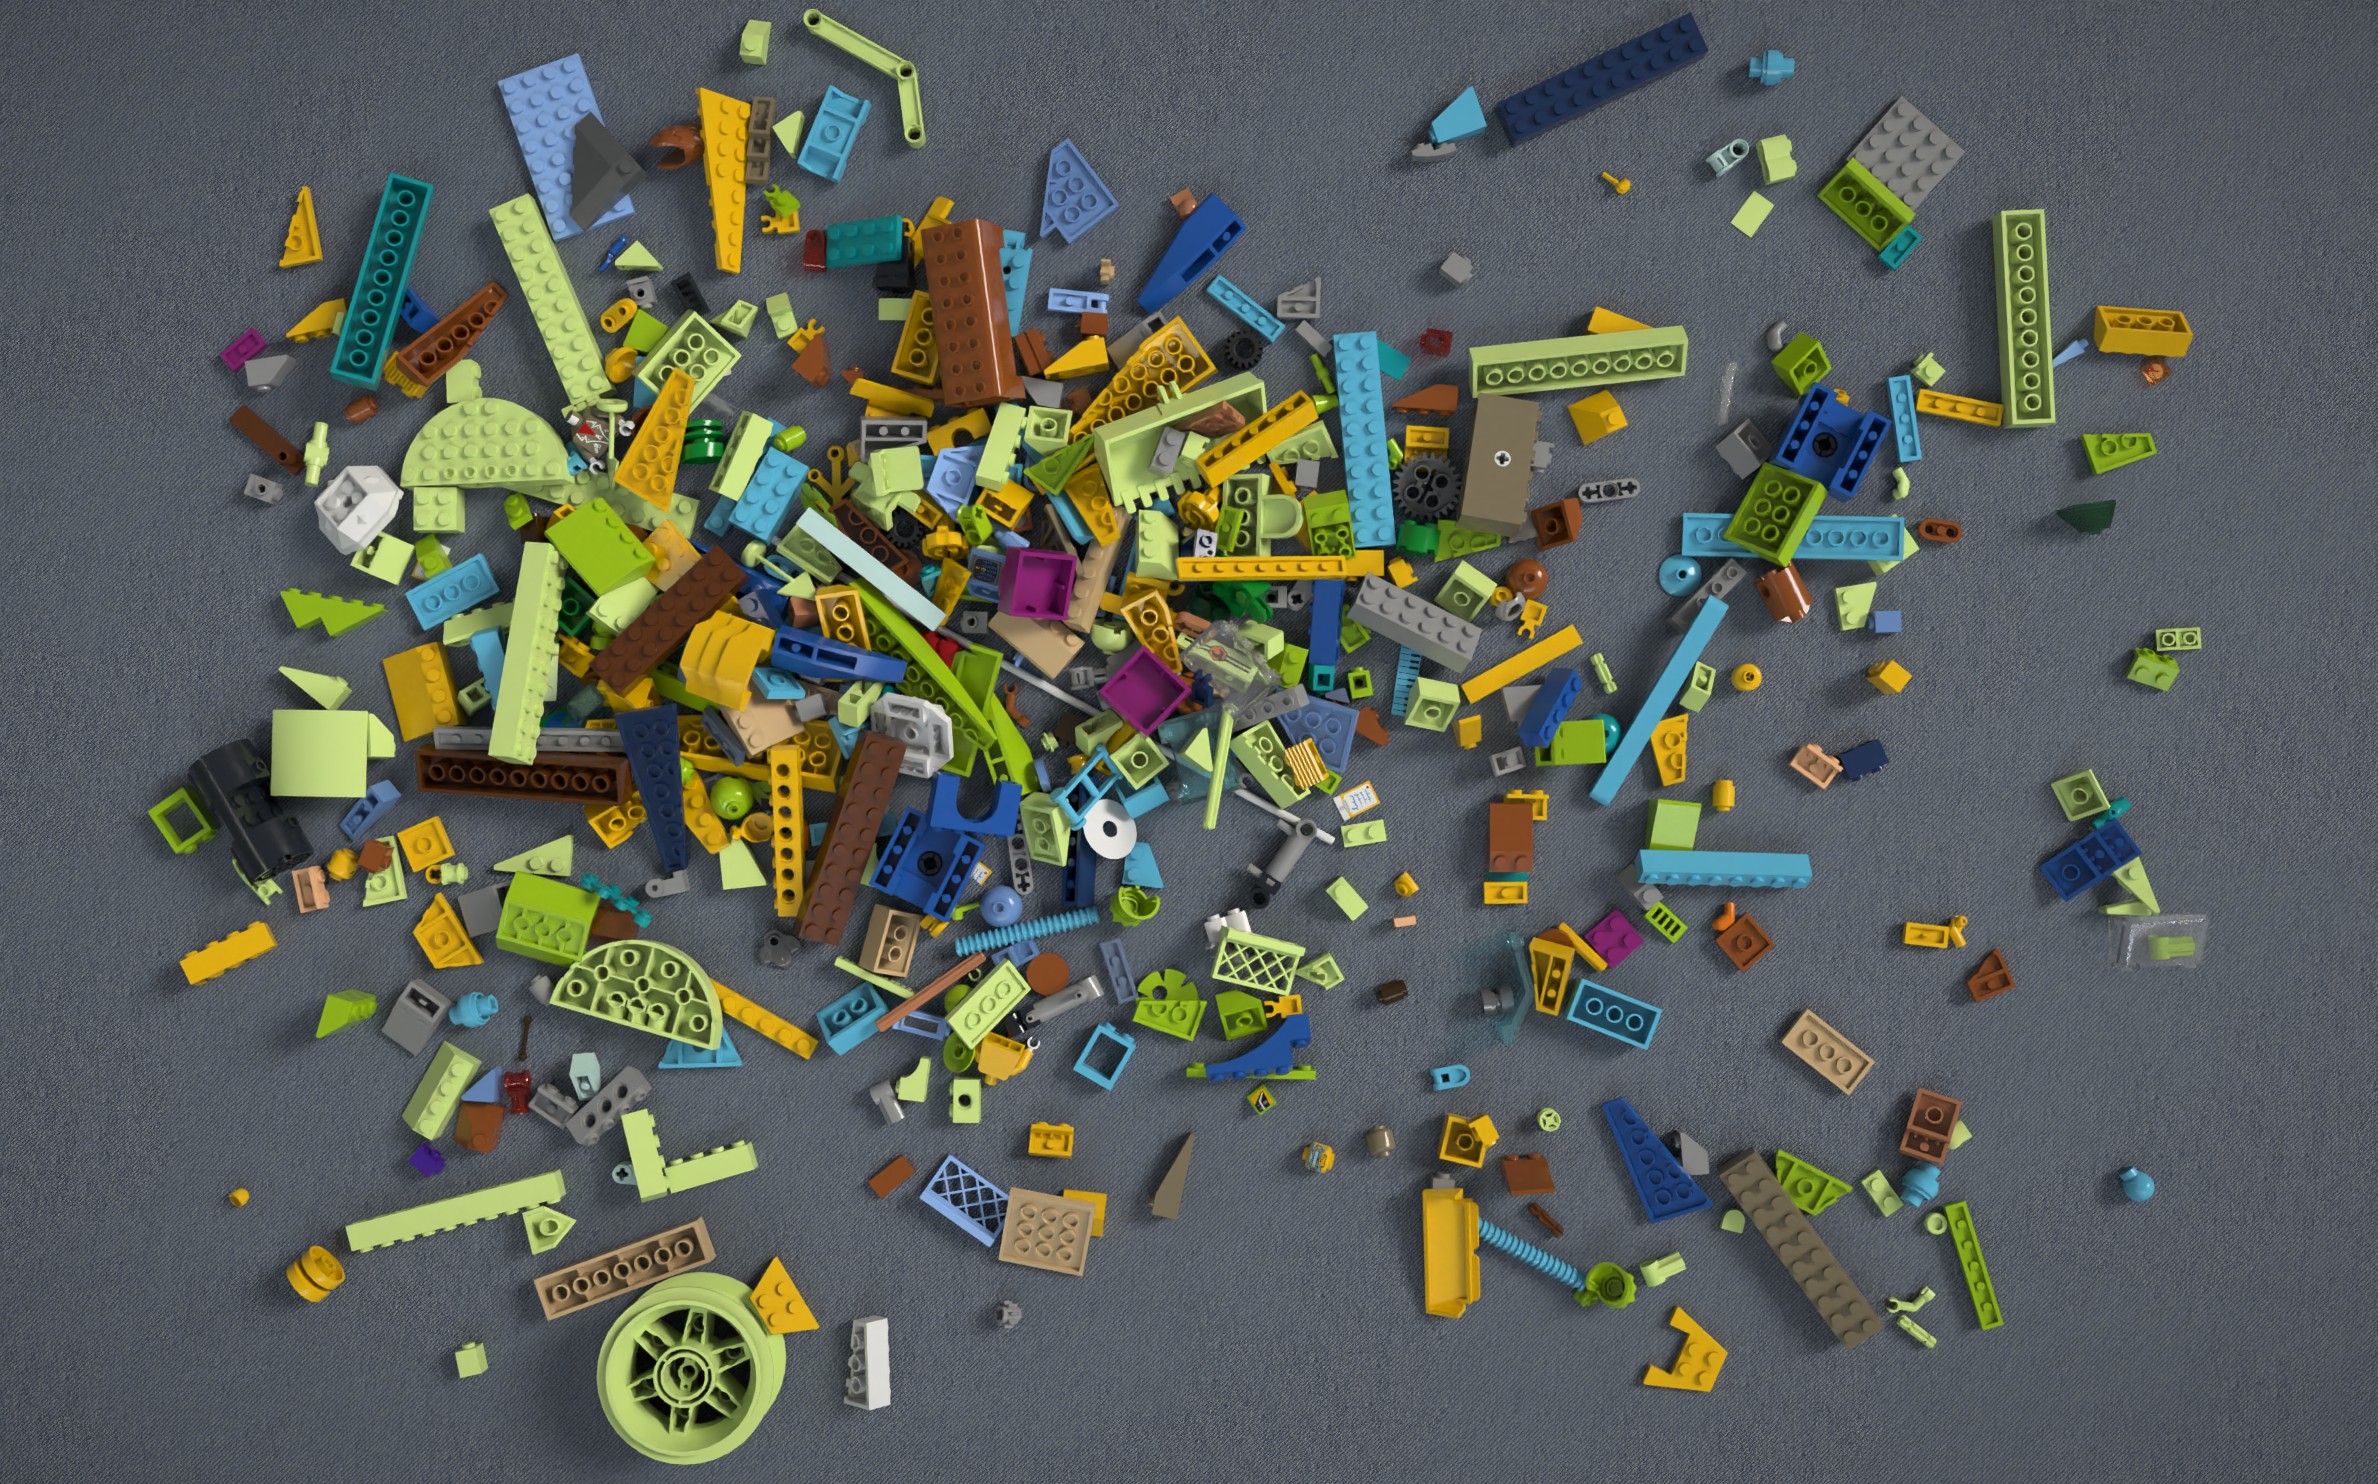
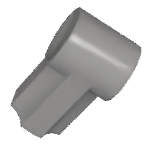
M890 1079L869 1088L875 1104L879 1105L888 1125L905 1118V1114L896 1097L895 1087Z

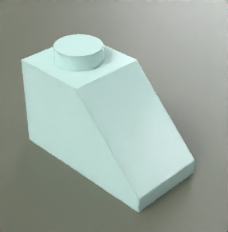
M595 1052L573 1054L569 1075L580 1101L592 1100L601 1091L600 1065Z

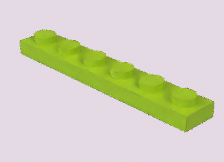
M1192 1062L1191 1066H1187V1077H1206V1066H1204V1063ZM1300 1064L1298 1068H1293L1286 1075L1272 1073L1259 1079L1316 1080V1070L1311 1068V1065ZM1246 1076V1078H1256L1255 1076Z
M1961 1199L1942 1205L1980 1329L1985 1331L2004 1325L1966 1201Z

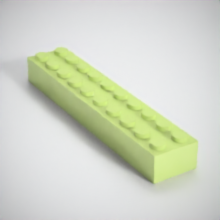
M527 193L490 209V215L571 404L577 406L576 404L583 401L587 402L586 398L597 393L600 399H606L618 394L614 382L606 376L605 361L536 200Z
M2044 209L2001 211L1992 217L2001 395L2002 405H2004L2002 413L2003 429L2046 427L2056 423Z
M1681 325L1469 348L1468 384L1472 398H1477L1479 392L1492 395H1508L1685 376L1688 338Z
M525 542L488 752L489 756L507 763L533 765V760L537 754L536 742L540 735L539 724L544 712V695H546L548 689L546 683L548 674L551 671V654L555 648L554 637L558 629V613L562 607L561 596L562 590L565 588V572L569 566V562L550 543Z

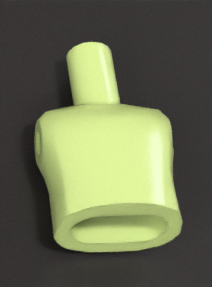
M1957 1118L1948 1147L1952 1150L1972 1137L1960 1118Z

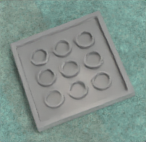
M1901 96L1843 162L1847 164L1852 157L1856 159L1906 206L1914 211L1965 151Z

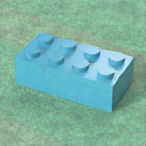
M770 447L728 521L737 529L770 545L802 490L800 486L808 480L809 467Z
M1577 977L1562 1016L1647 1050L1663 1010Z

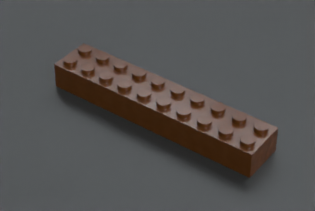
M860 728L792 927L797 937L839 946L907 749V745L901 739Z
M427 743L415 750L418 792L608 806H624L633 799L631 766L628 757L537 751L533 765L507 763L489 756V750L435 749V744Z

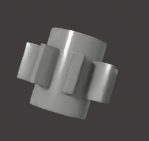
M1003 1301V1305H998L995 1310V1320L999 1326L1004 1328H1013V1324H1018L1021 1319V1309L1017 1303L1012 1301Z

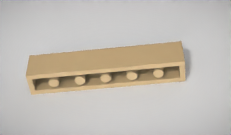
M1111 504L1121 538L1103 548L1095 537L1091 539L1082 563L1085 575L1077 577L1070 596L1067 619L1062 620L1070 629L1090 633L1132 517L1123 506L1115 507L1114 504Z

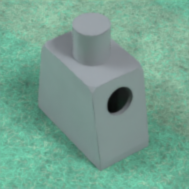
M1543 685L1500 688L1508 722L1518 721L1519 729Z

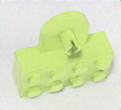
M1236 474L1223 481L1222 505L1244 510L1233 552L1221 549L1227 557H1240L1243 554L1246 557H1270L1271 539L1290 538L1302 527L1304 521L1302 505L1294 497L1284 494L1273 495V477L1265 474Z

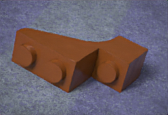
M1366 706L1359 710L1360 713L1355 732L1379 746L1390 743L1388 740L1390 735L1384 726L1380 727L1377 722L1380 718L1375 709H1370L1369 706Z

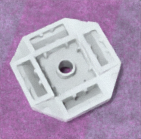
M346 466L334 480L328 481L327 488L314 502L319 517V529L339 552L344 555L365 549L395 517L399 500L402 499L404 492L378 466Z
M887 692L870 707L872 731L899 738L907 745L899 773L928 779L933 775L934 771H938L953 758L952 721L945 714L942 705L933 704L915 696L909 697Z

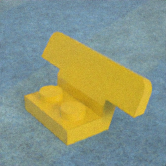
M944 197L936 198L912 237L915 241L914 269L920 259L924 258L920 231L952 223L945 219L954 205V202Z
M861 378L854 381L849 393L869 399L864 416L909 417L911 412L931 418L934 409V401Z
M1129 571L1123 595L1119 596L1104 592L1100 608L1123 616L1120 611L1122 600L1140 590L1158 589L1166 602L1170 583L1154 578L1136 577V573ZM1169 611L1173 625L1178 613Z

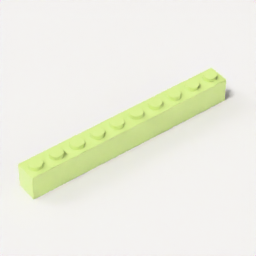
M557 1169L356 1221L345 1227L351 1251L360 1249V1253L373 1250L375 1245L381 1244V1247L395 1244L394 1240L401 1239L402 1242L415 1239V1235L421 1233L425 1237L435 1234L437 1229L443 1228V1231L457 1228L456 1224L464 1223V1226L477 1223L479 1218L484 1217L485 1221L497 1218L499 1213L505 1212L506 1215L519 1212L518 1208L526 1207L527 1210L537 1208L541 1202L547 1201V1204H553L561 1201L560 1198L566 1194L561 1170Z

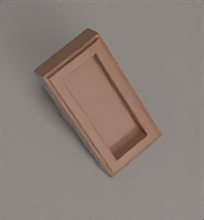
M1189 188L1170 197V201L1182 223L1199 206Z

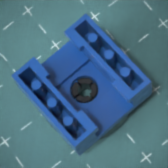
M1814 382L1805 388L1791 417L1781 428L1777 444L1767 463L1820 482L1828 491L1827 495L1844 503L1855 496L1892 421L1871 410H1867L1865 415L1837 402L1835 399L1838 393ZM1818 442L1825 444V451L1820 452Z
M907 806L868 884L891 896L894 894L924 909L923 912L947 923L950 921L965 889L969 885L988 844L967 833H954L952 829L944 828V831L932 830L931 826L925 823V812L913 806ZM934 857L937 867L934 869L927 868V858Z

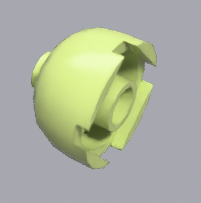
M1105 618L1094 619L1091 627L1093 643L1099 649H1102L1104 654L1114 655L1115 652L1127 648L1133 637V630L1129 623L1118 619H1112V622H1105Z

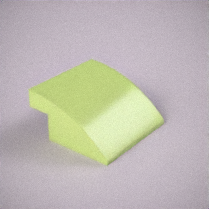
M273 710L271 796L366 797L368 711Z

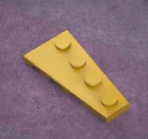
M1098 462L1071 476L1063 489L1103 548L1121 537Z
M695 770L691 782L688 785L684 784L682 786L685 823L705 848L714 855L732 844L719 815L712 808L711 798L699 772Z

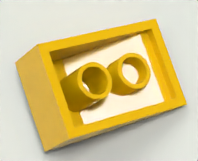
M1098 335L1087 337L1086 341H1082L1044 370L1047 381H1057L1110 371L1104 337L1099 338Z

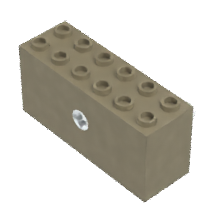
M1479 392L1472 410L1455 528L1513 538L1518 531L1522 530V525H1525L1527 512H1524L1525 504H1528L1530 492L1527 491L1528 484H1531L1533 471L1529 470L1531 464L1534 463L1536 451L1532 449L1534 443H1537L1539 431L1536 430V426L1541 418V410H1538L1539 402Z

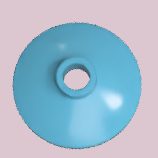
M1682 554L1667 558L1659 570V581L1662 588L1667 593L1677 597L1693 593L1699 587L1702 578L1701 569L1696 560L1692 557L1681 556ZM1680 571L1685 572L1684 579L1679 577Z

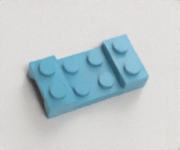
M830 85L797 161L799 167L839 184L847 166L846 160L861 125L864 126L872 107L870 101L856 99Z

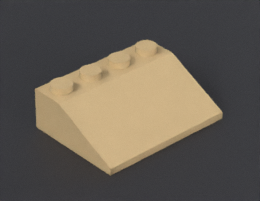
M767 660L764 663L757 661L755 667H770ZM751 677L746 690L752 692L744 713L717 703L735 737L745 748L748 760L771 749L774 745H779L806 731L801 720L797 719L794 707L789 699H766Z

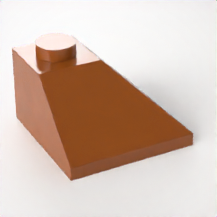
M1578 498L1561 500L1530 511L1539 537L1536 538L1539 552L1577 540L1583 520Z
M462 1100L453 1141L471 1150L485 1153L494 1151L497 1148L506 1107L478 1101Z

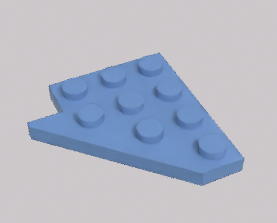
M1067 138L1051 150L1040 237L1043 239L1057 229L1070 245L1117 210L1120 205L1070 139Z
M1278 687L1276 693L1287 688ZM1307 695L1310 704L1277 716L1293 745L1312 738L1325 767L1339 773L1345 772L1360 711Z

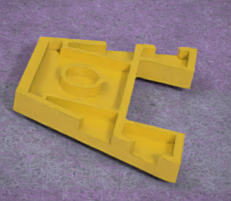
M1676 1305L1668 1323L1688 1334L1670 1373L1649 1364L1642 1383L1653 1386L1710 1392L1728 1352Z

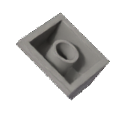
M1749 418L1715 446L1719 455L1726 459L1734 473L1742 479L1762 465L1774 450V447Z

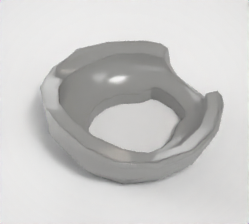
M1517 592L1516 598L1509 602L1504 600L1500 602L1495 610L1496 617L1504 621H1511L1518 617L1526 604L1522 593Z

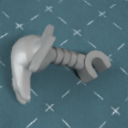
M1207 942L1205 944V949L1213 948V952L1209 956L1210 958L1216 957L1219 946L1218 942ZM1228 944L1224 950L1229 955L1237 949L1235 946L1232 947V944ZM1246 950L1242 951L1245 959L1248 960V953ZM1239 954L1229 959L1233 968L1243 963ZM1225 962L1228 971H1230V968H1229L1227 962ZM1246 967L1236 972L1239 979L1242 977L1243 969L1248 972Z

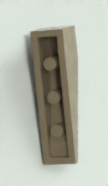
M1190 1131L1157 1187L1155 1195L1151 1194L1148 1207L1152 1208L1153 1215L1177 1220L1195 1138V1132Z

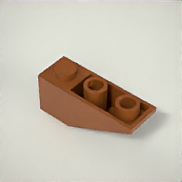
M1433 385L1392 403L1391 410H1396L1395 413L1408 414V411H1413L1421 416L1438 413L1439 417H1451V414L1454 415L1457 411L1458 385Z

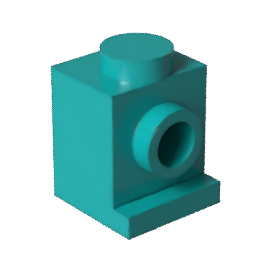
M1308 661L1307 687L1317 694L1333 691L1335 666L1312 664Z

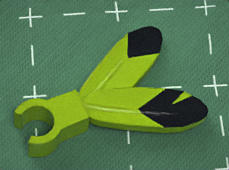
M740 777L749 782L753 789V796L764 809L773 811V806L769 804V796L765 793L772 792V785H769L768 781L754 783L745 777ZM784 785L780 786L781 790L785 788Z

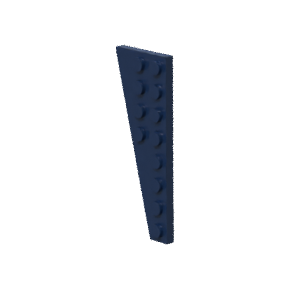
M670 703L617 712L614 714L665 872L685 870L688 867L676 704Z

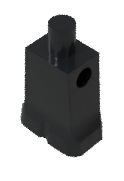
M903 221L901 260L878 263L877 272L872 282V287L877 291L903 294L912 293L917 290V282L914 276L915 241L909 236H905L906 223Z

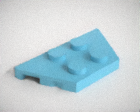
M723 1026L719 1049L709 1050L672 1039L666 1048L667 1051L662 1061L659 1063V1068L742 1066L743 1064Z

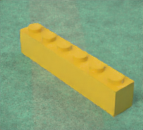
M1300 390L1197 458L1195 461L1202 477L1214 488L1318 419L1313 401Z

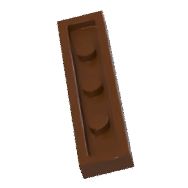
M242 405L229 420L293 475L298 476L306 467V462L303 461L304 454L247 406Z

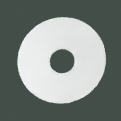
M1108 799L1098 800L1084 816L1087 820L1083 826L1085 837L1090 846L1101 856L1109 859L1123 858L1134 848L1137 837L1135 822L1131 819L1126 808L1118 802ZM1106 821H1112L1116 825V836L1108 837L1104 833L1103 824Z

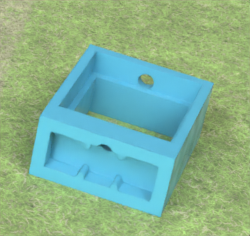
M1099 1022L1073 1070L1110 1091L1135 1049L1136 1043L1133 1042L1134 1038L1126 1033L1122 1035L1115 1031L1116 1027L1107 1022L1104 1024ZM1100 1032L1128 1047L1111 1078L1084 1063Z

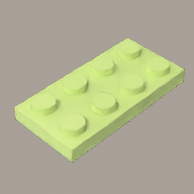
M1004 958L944 1019L967 1048L972 1050L1031 988L1012 963Z

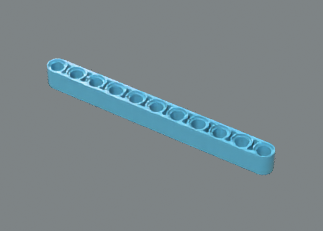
M1710 594L1707 596L1622 736L1618 748L1613 751L1591 787L1588 797L1606 807L1610 804L1729 607L1728 604Z

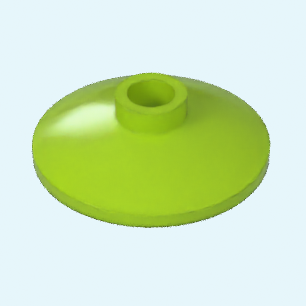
M953 1032L948 1037L943 1050V1059L946 1067L956 1073L966 1070L974 1059L976 1046L972 1050L967 1048L959 1036Z

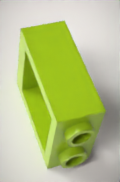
M182 787L147 811L176 854L186 853L188 855L198 849L197 845L203 841H210L216 836L215 833L221 829L193 787ZM187 802L204 829L185 842H182L165 816Z

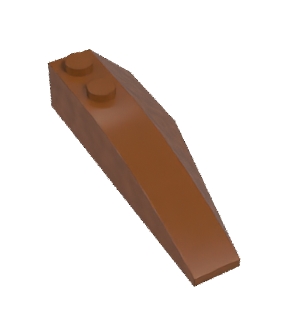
M492 281L395 356L397 369L411 382L428 387L461 361L508 299L509 295Z

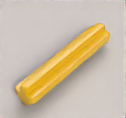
M1561 922L1555 928L1566 932L1571 937L1575 951L1597 972L1600 973L1607 967V963L1567 924Z

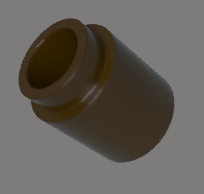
M1395 979L1377 986L1378 991L1375 992L1379 1004L1383 1003L1384 1006L1403 1000L1408 995L1406 985L1402 979Z

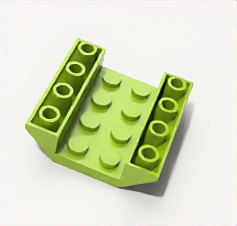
M517 870L505 898L496 935L497 947L570 968L573 963L581 962L583 955L587 953L585 948L592 921L598 911L601 896L596 892Z

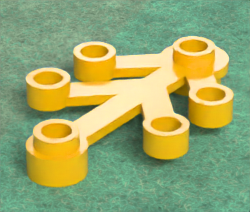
M837 445L830 447L827 452L829 460L832 461V485L822 477V473L819 470L812 469L808 473L809 480L817 483L833 498V505L842 501V497L857 482L849 477L841 485V462L845 460L846 452ZM838 450L839 455L834 458L832 456L833 451ZM817 472L818 478L814 480L812 474ZM857 489L851 492V498L848 500L853 506V494ZM816 500L815 503L824 510L822 504Z

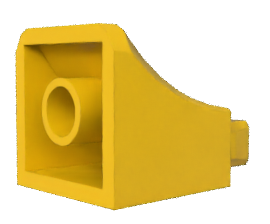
M645 678L625 698L618 696L603 679L599 680L596 688L598 694H603V706L612 707L614 713L662 705L653 678Z

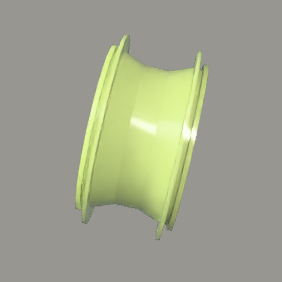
M683 1273L657 1283L616 1320L609 1330L600 1351L597 1366V1386L601 1405L608 1421L630 1446L658 1461L682 1465L698 1464L730 1453L754 1432L763 1416L775 1401L782 1386L786 1367V1348L783 1333L771 1335L749 1299L753 1292L752 1288L730 1276L718 1273ZM690 1309L684 1334L660 1318L674 1311ZM715 1315L729 1322L739 1335L719 1340L714 1336ZM700 1316L703 1317V1325L698 1321ZM640 1344L657 1363L654 1367L637 1374L636 1356ZM740 1347L741 1352L736 1353L732 1349ZM685 1357L684 1363L677 1372L676 1359ZM750 1359V1381L746 1390L727 1369ZM691 1365L694 1367L695 1373H689L686 1366ZM704 1370L705 1381L698 1383V1375ZM659 1395L666 1403L670 1404V1418L658 1411L647 1398ZM703 1401L725 1415L714 1421L696 1424L700 1405Z

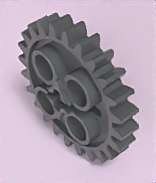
M1423 451L1420 458L1414 453L1415 460L1413 461L1407 457V465L1400 463L1403 470L1395 471L1399 478L1392 480L1393 483L1398 484V486L1392 488V491L1399 492L1394 496L1395 500L1401 499L1398 507L1406 506L1404 513L1412 511V518L1419 514L1420 521L1423 520L1424 515H1427L1429 521H1431L1434 514L1437 519H1440L1439 512L1441 511L1447 515L1446 508L1454 509L1451 502H1458L1459 499L1455 494L1461 492L1460 489L1456 488L1462 482L1455 480L1460 476L1459 472L1453 473L1456 468L1455 464L1448 466L1450 459L1448 458L1443 462L1442 454L1435 458L1434 451L1431 452L1429 457ZM1420 467H1425L1428 472L1426 476L1418 477L1416 470ZM1436 469L1430 481L1432 488L1426 489L1422 502L1418 503V499L1424 491L1422 484L1428 483L1432 470ZM1439 476L1447 478V482L1442 486L1435 483L1436 478ZM1414 486L1419 491L1417 495L1409 496L1407 495L1408 488ZM1430 495L1438 497V501L1434 505L1427 504L1426 499Z

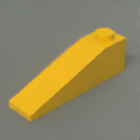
M1158 589L1140 590L1123 599L1120 611L1142 646L1145 645L1173 673L1180 672L1183 668L1169 607Z

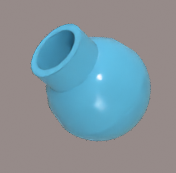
M2133 1165L2119 1173L2120 1178L2123 1180V1190L2131 1200L2141 1202L2148 1200L2153 1195L2155 1189L2154 1182L2146 1173L2137 1171Z

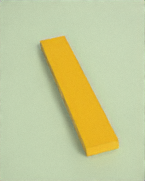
M1572 624L1460 685L1469 703L1472 704L1583 642Z

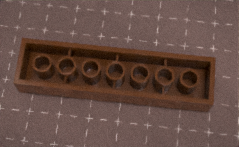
M716 544L588 665L618 696L625 698L690 637L696 624L710 619L717 610L725 605L751 579Z

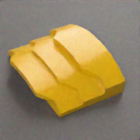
M717 610L711 619L695 625L686 644L680 662V667L687 679L685 691L744 713L752 692L746 690L753 669L761 649L769 651L776 631Z

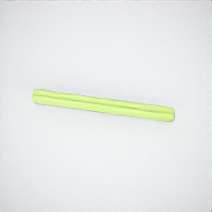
M1229 705L1223 707L1213 771L1211 773L1202 824L1203 828L1207 830L1215 829L1235 716V707Z

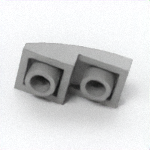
M1454 142L1450 144L1442 143L1435 147V150H1433L1431 143L1426 145L1421 143L1412 148L1409 159L1414 162L1440 161L1455 156L1457 149Z

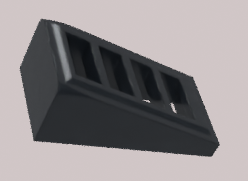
M690 272L671 281L686 311L699 304L703 305V308L695 311L699 316L710 311ZM687 281L691 283L687 287L680 290L679 285ZM692 288L694 289V293L686 297L683 296V293ZM698 296L699 300L688 305L686 301Z

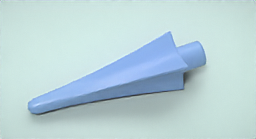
M2083 338L2079 342L2077 340L2072 341L2052 360L2053 368L2084 353L2083 349L2089 345L2087 340Z

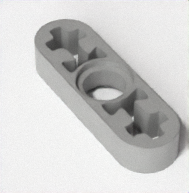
M1633 478L1587 483L1578 489L1577 498L1584 504L1629 499L1639 493L1640 484ZM1628 483H1630V486L1635 487L1631 494H1629L1628 490L1620 492L1621 496H1618L1619 488L1626 487ZM1605 485L1613 487V496L1607 497L1603 494V487ZM1596 486H1599L1598 494L1591 495L1589 499L1582 495L1586 488H1588L1589 492L1597 490Z

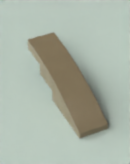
M754 96L748 130V163L745 181L748 184L768 185L774 134L772 127L775 122L776 99L772 97Z

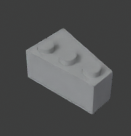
M860 416L859 459L861 463L867 462L870 453L876 449L917 446L927 442V420L925 417Z

